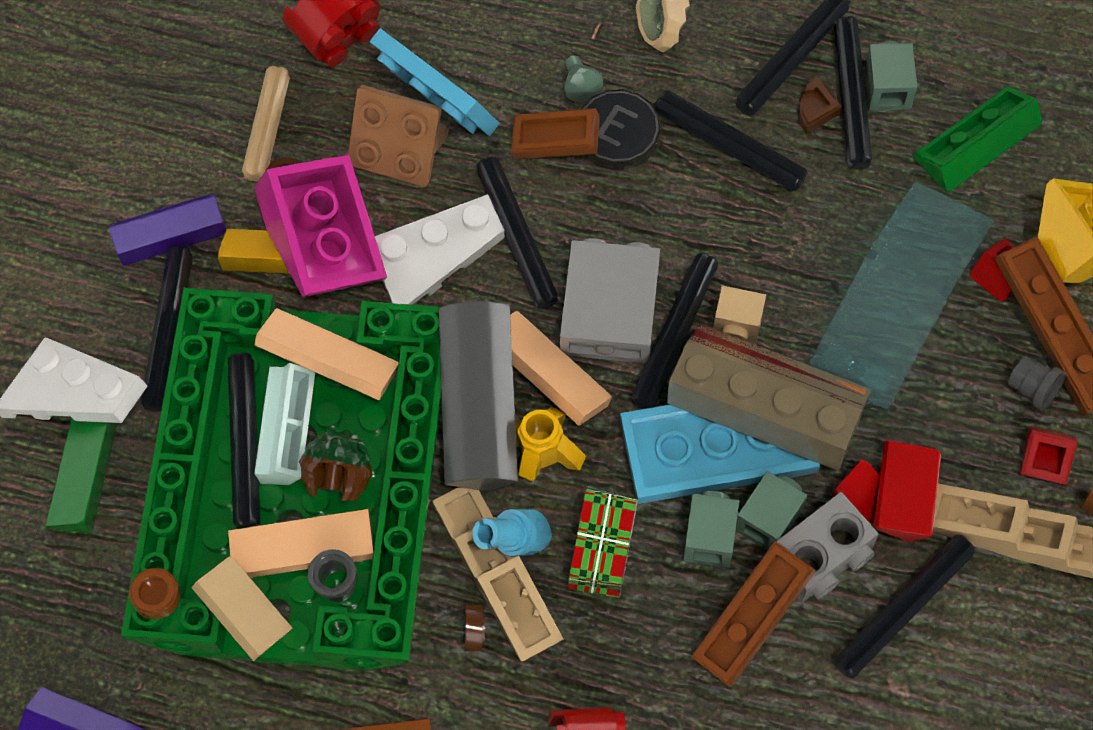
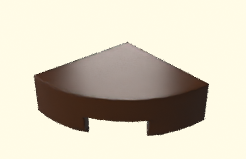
M818 76L807 84L799 103L798 117L805 134L839 116L842 110L840 103Z

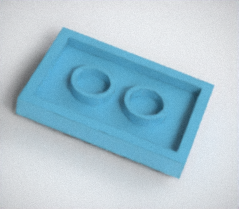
M381 28L370 40V43L381 52L377 58L378 61L407 85L413 86L432 104L439 106L441 110L443 109L456 122L472 134L479 128L490 137L500 124L478 101Z

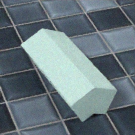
M289 363L284 367L269 368L254 473L260 484L290 485L301 478V466L298 461L305 452L315 372L305 367Z

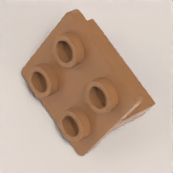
M361 85L356 92L348 155L353 167L426 187L431 179L434 154L448 138L450 122L440 120L442 110L437 105Z

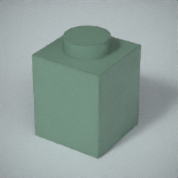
M885 41L880 44H870L865 63L869 111L912 109L917 91L913 43Z
M767 471L739 512L735 531L769 550V547L775 541H778L791 530L804 509L807 494L802 492L801 486L790 477L785 475L777 477Z
M705 491L702 495L692 494L683 561L730 568L739 500L730 499L729 495L719 491Z

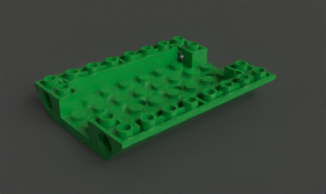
M197 288L183 289L130 582L131 585L134 578L146 569L161 568L173 575L179 584L181 598L177 608L170 615L161 619H149L138 613L132 605L128 593L121 637L178 655L253 661L191 587L197 580L230 556L228 531L237 529L233 523L228 357L234 353L245 352L251 354L254 360L257 448L259 445L269 368L284 367L289 363L296 364L254 345L258 331L277 308L273 294ZM362 301L360 315L282 310L399 362L395 377L380 400L315 372L308 431L319 435L329 429L338 432L349 430L364 442L367 454L369 455V463L372 466V477L369 479V484L365 491L359 495L358 500L341 501L342 492L321 490L320 487L317 489L316 497H313L309 491L305 490V483L301 481V478L290 485L260 484L259 482V526L281 523L284 518L293 515L306 519L368 509L371 516L374 554L373 559L354 562L357 569L356 588L353 595L342 602H333L317 594L309 582L308 569L251 578L273 605L285 604L290 607L291 614L287 622L292 627L284 637L254 661L361 671L409 663L442 398L439 308L441 307ZM338 571L330 574L326 578L324 586L329 588L340 586L345 581L347 573Z

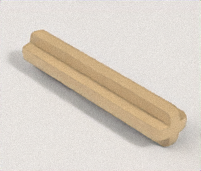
M272 65L266 69L242 168L244 178L248 181L258 182L270 164L290 79L288 70L284 67Z

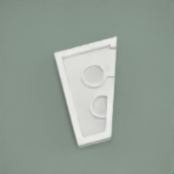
M488 194L375 236L387 274V278L382 280L391 303L413 305L426 294L432 295L442 287L441 283L458 269L468 267L505 238L503 226Z
M45 337L0 398V416L2 418H16L17 414L32 415L35 419L50 420L51 416H71L75 421L122 423L147 388V385L135 374Z

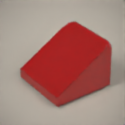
M1004 238L985 251L970 272L973 280L1000 301H1004L1013 293L995 261L999 254L1015 247Z
M1029 426L1020 474L1066 485L1078 440L1073 435Z
M862 459L837 486L832 498L842 492L872 525L875 522L880 475L867 461Z

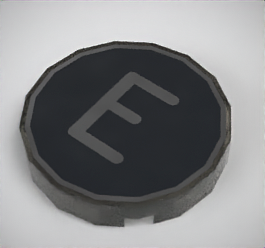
M624 89L606 90L592 96L581 107V109L596 108L600 114L597 154L584 155L595 165L610 170H624L625 166L635 164L636 167L645 163L656 151L661 133L659 114L652 103L639 93Z

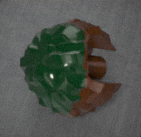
M329 429L325 433L317 435L315 440L309 442L305 447V452L298 461L301 466V481L305 483V490L309 491L313 497H316L317 489L320 487L321 490L342 492L341 501H356L359 495L365 491L369 484V479L372 477V466L369 463L367 448L364 446V442L349 430L338 432Z

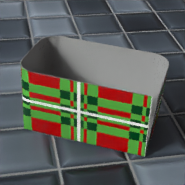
M587 486L569 575L568 589L620 598L638 500Z

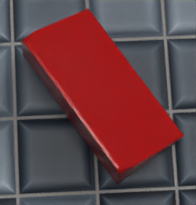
M890 440L884 442L874 522L875 529L908 543L932 536L941 461L940 451L929 447Z

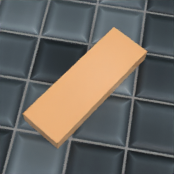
M278 308L274 310L258 331L254 344L259 348L377 400H380L395 377L399 362Z
M518 310L510 314L512 364L578 426L608 407L612 396Z
M368 509L228 531L230 555L250 578L309 569L311 561L319 553L331 549L347 553L353 562L373 559L374 554L371 516Z

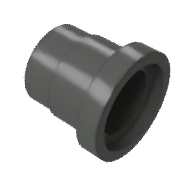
M1025 356L1014 368L1008 385L1032 400L1033 407L1043 411L1052 403L1061 389L1066 372L1058 367L1050 369L1040 362Z
M336 549L326 550L319 553L311 561L308 569V579L317 594L333 602H342L349 599L355 591L357 569L352 558L347 553ZM338 571L347 573L345 581L340 586L335 588L324 586L325 580L330 574Z

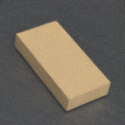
M231 555L197 580L191 587L253 661L292 629L291 625Z

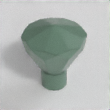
M579 56L567 58L565 66L568 75L564 85L566 98L577 103L593 99L603 88L602 75L594 68L583 65Z

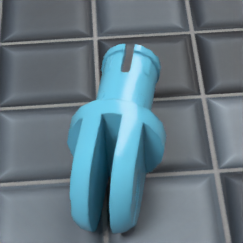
M509 509L499 514L496 519L483 518V522L477 521L472 532L473 540L479 548H498L499 551L508 556L534 555L538 551L544 550L550 544L552 537L551 528L545 516L534 509Z

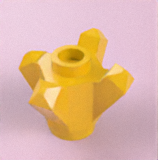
M554 407L546 410H534L524 416L522 420L515 421L516 446L520 447L522 452L518 476L534 482L542 468L557 462L567 469L580 471L586 455L563 434L562 425L566 416L563 411Z

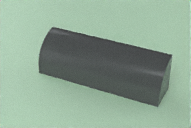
M471 301L439 308L445 485L490 492L518 482L510 305L487 301Z

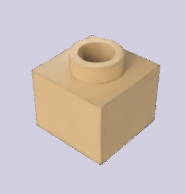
M722 286L713 329L756 345L766 294Z

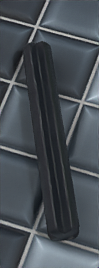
M824 0L737 96L736 106L746 115H754L834 27L836 19L843 17L849 10L851 0Z
M853 16L847 18L839 17L835 21L834 31L847 163L851 169H866L871 165L872 152L858 21Z
M669 90L663 91L660 97H658L655 104V111L658 114L792 191H797L803 184L807 174L806 168Z
M491 156L480 160L477 163L478 175L503 226L504 235L533 302L538 309L551 307L558 302L557 291L499 159Z
M171 246L167 251L144 380L147 388L141 397V404L148 411L161 412L183 289L188 288L193 258L190 249L187 247Z
M699 253L695 256L632 394V404L637 408L647 409L656 406L717 270L718 261L714 257L704 253Z
M245 352L234 353L228 357L233 523L237 529L260 525L259 480L254 474L258 452L254 360L251 354Z
M962 535L954 536L836 657V667L848 678H855L975 553L973 544Z

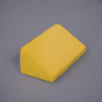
M226 229L218 252V261L223 271L290 274L267 230Z

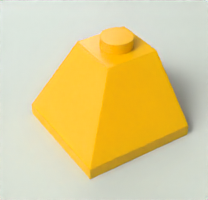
M1053 178L1046 184L1038 238L1063 283H1082L1093 277V183Z

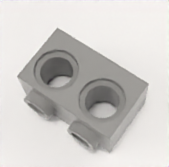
M842 492L777 541L799 558H810L818 565L819 570L814 573L797 597L802 604L813 595L818 600L826 596L838 585L839 580L836 578L849 567L853 571H857L875 555L872 549L879 533ZM836 530H844L853 537L854 542L849 545L839 544L832 538L831 533Z

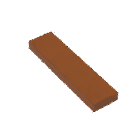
M1036 236L999 254L995 261L1053 365L1066 372L1063 383L1081 415L1085 416L1093 412V334L1039 238Z

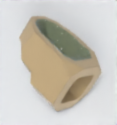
M637 0L638 26L644 40L661 52H665L679 42L680 30L686 23L685 13L690 7L689 0Z

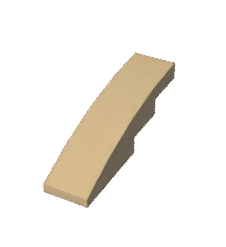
M938 484L933 532L950 538L962 535L973 546L1051 569L1093 578V527L1079 525L1077 517L1029 508L1028 500Z
M458 487L432 500V505L520 662L522 663L563 641L564 639L519 555L508 556L504 555L498 548L481 549L475 544L472 535L475 523L477 521L483 522V518L496 519V517L492 516L480 491Z

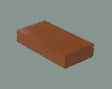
M596 108L515 114L511 154L515 159L597 154L600 114Z

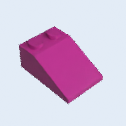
M349 155L271 168L265 171L254 187L266 229L302 297L382 281L387 278Z

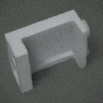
M588 238L583 241L572 240L560 332V349L567 356L636 363L648 362L651 351L660 248H651L649 245L640 242L619 245L608 244L596 238Z

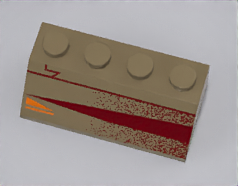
M701 324L687 341L669 380L667 404L839 471L872 389Z

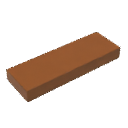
M775 541L691 657L726 685L733 686L817 570L781 543Z

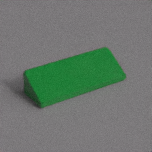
M1007 86L913 154L914 160L941 188L950 192L1042 124L1038 99Z
M73 418L71 419L46 522L47 529L92 534L118 423L75 421Z

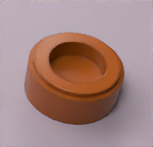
M150 568L142 571L134 578L130 585L129 597L139 614L149 619H161L170 615L177 608L181 598V590L171 573L161 568Z

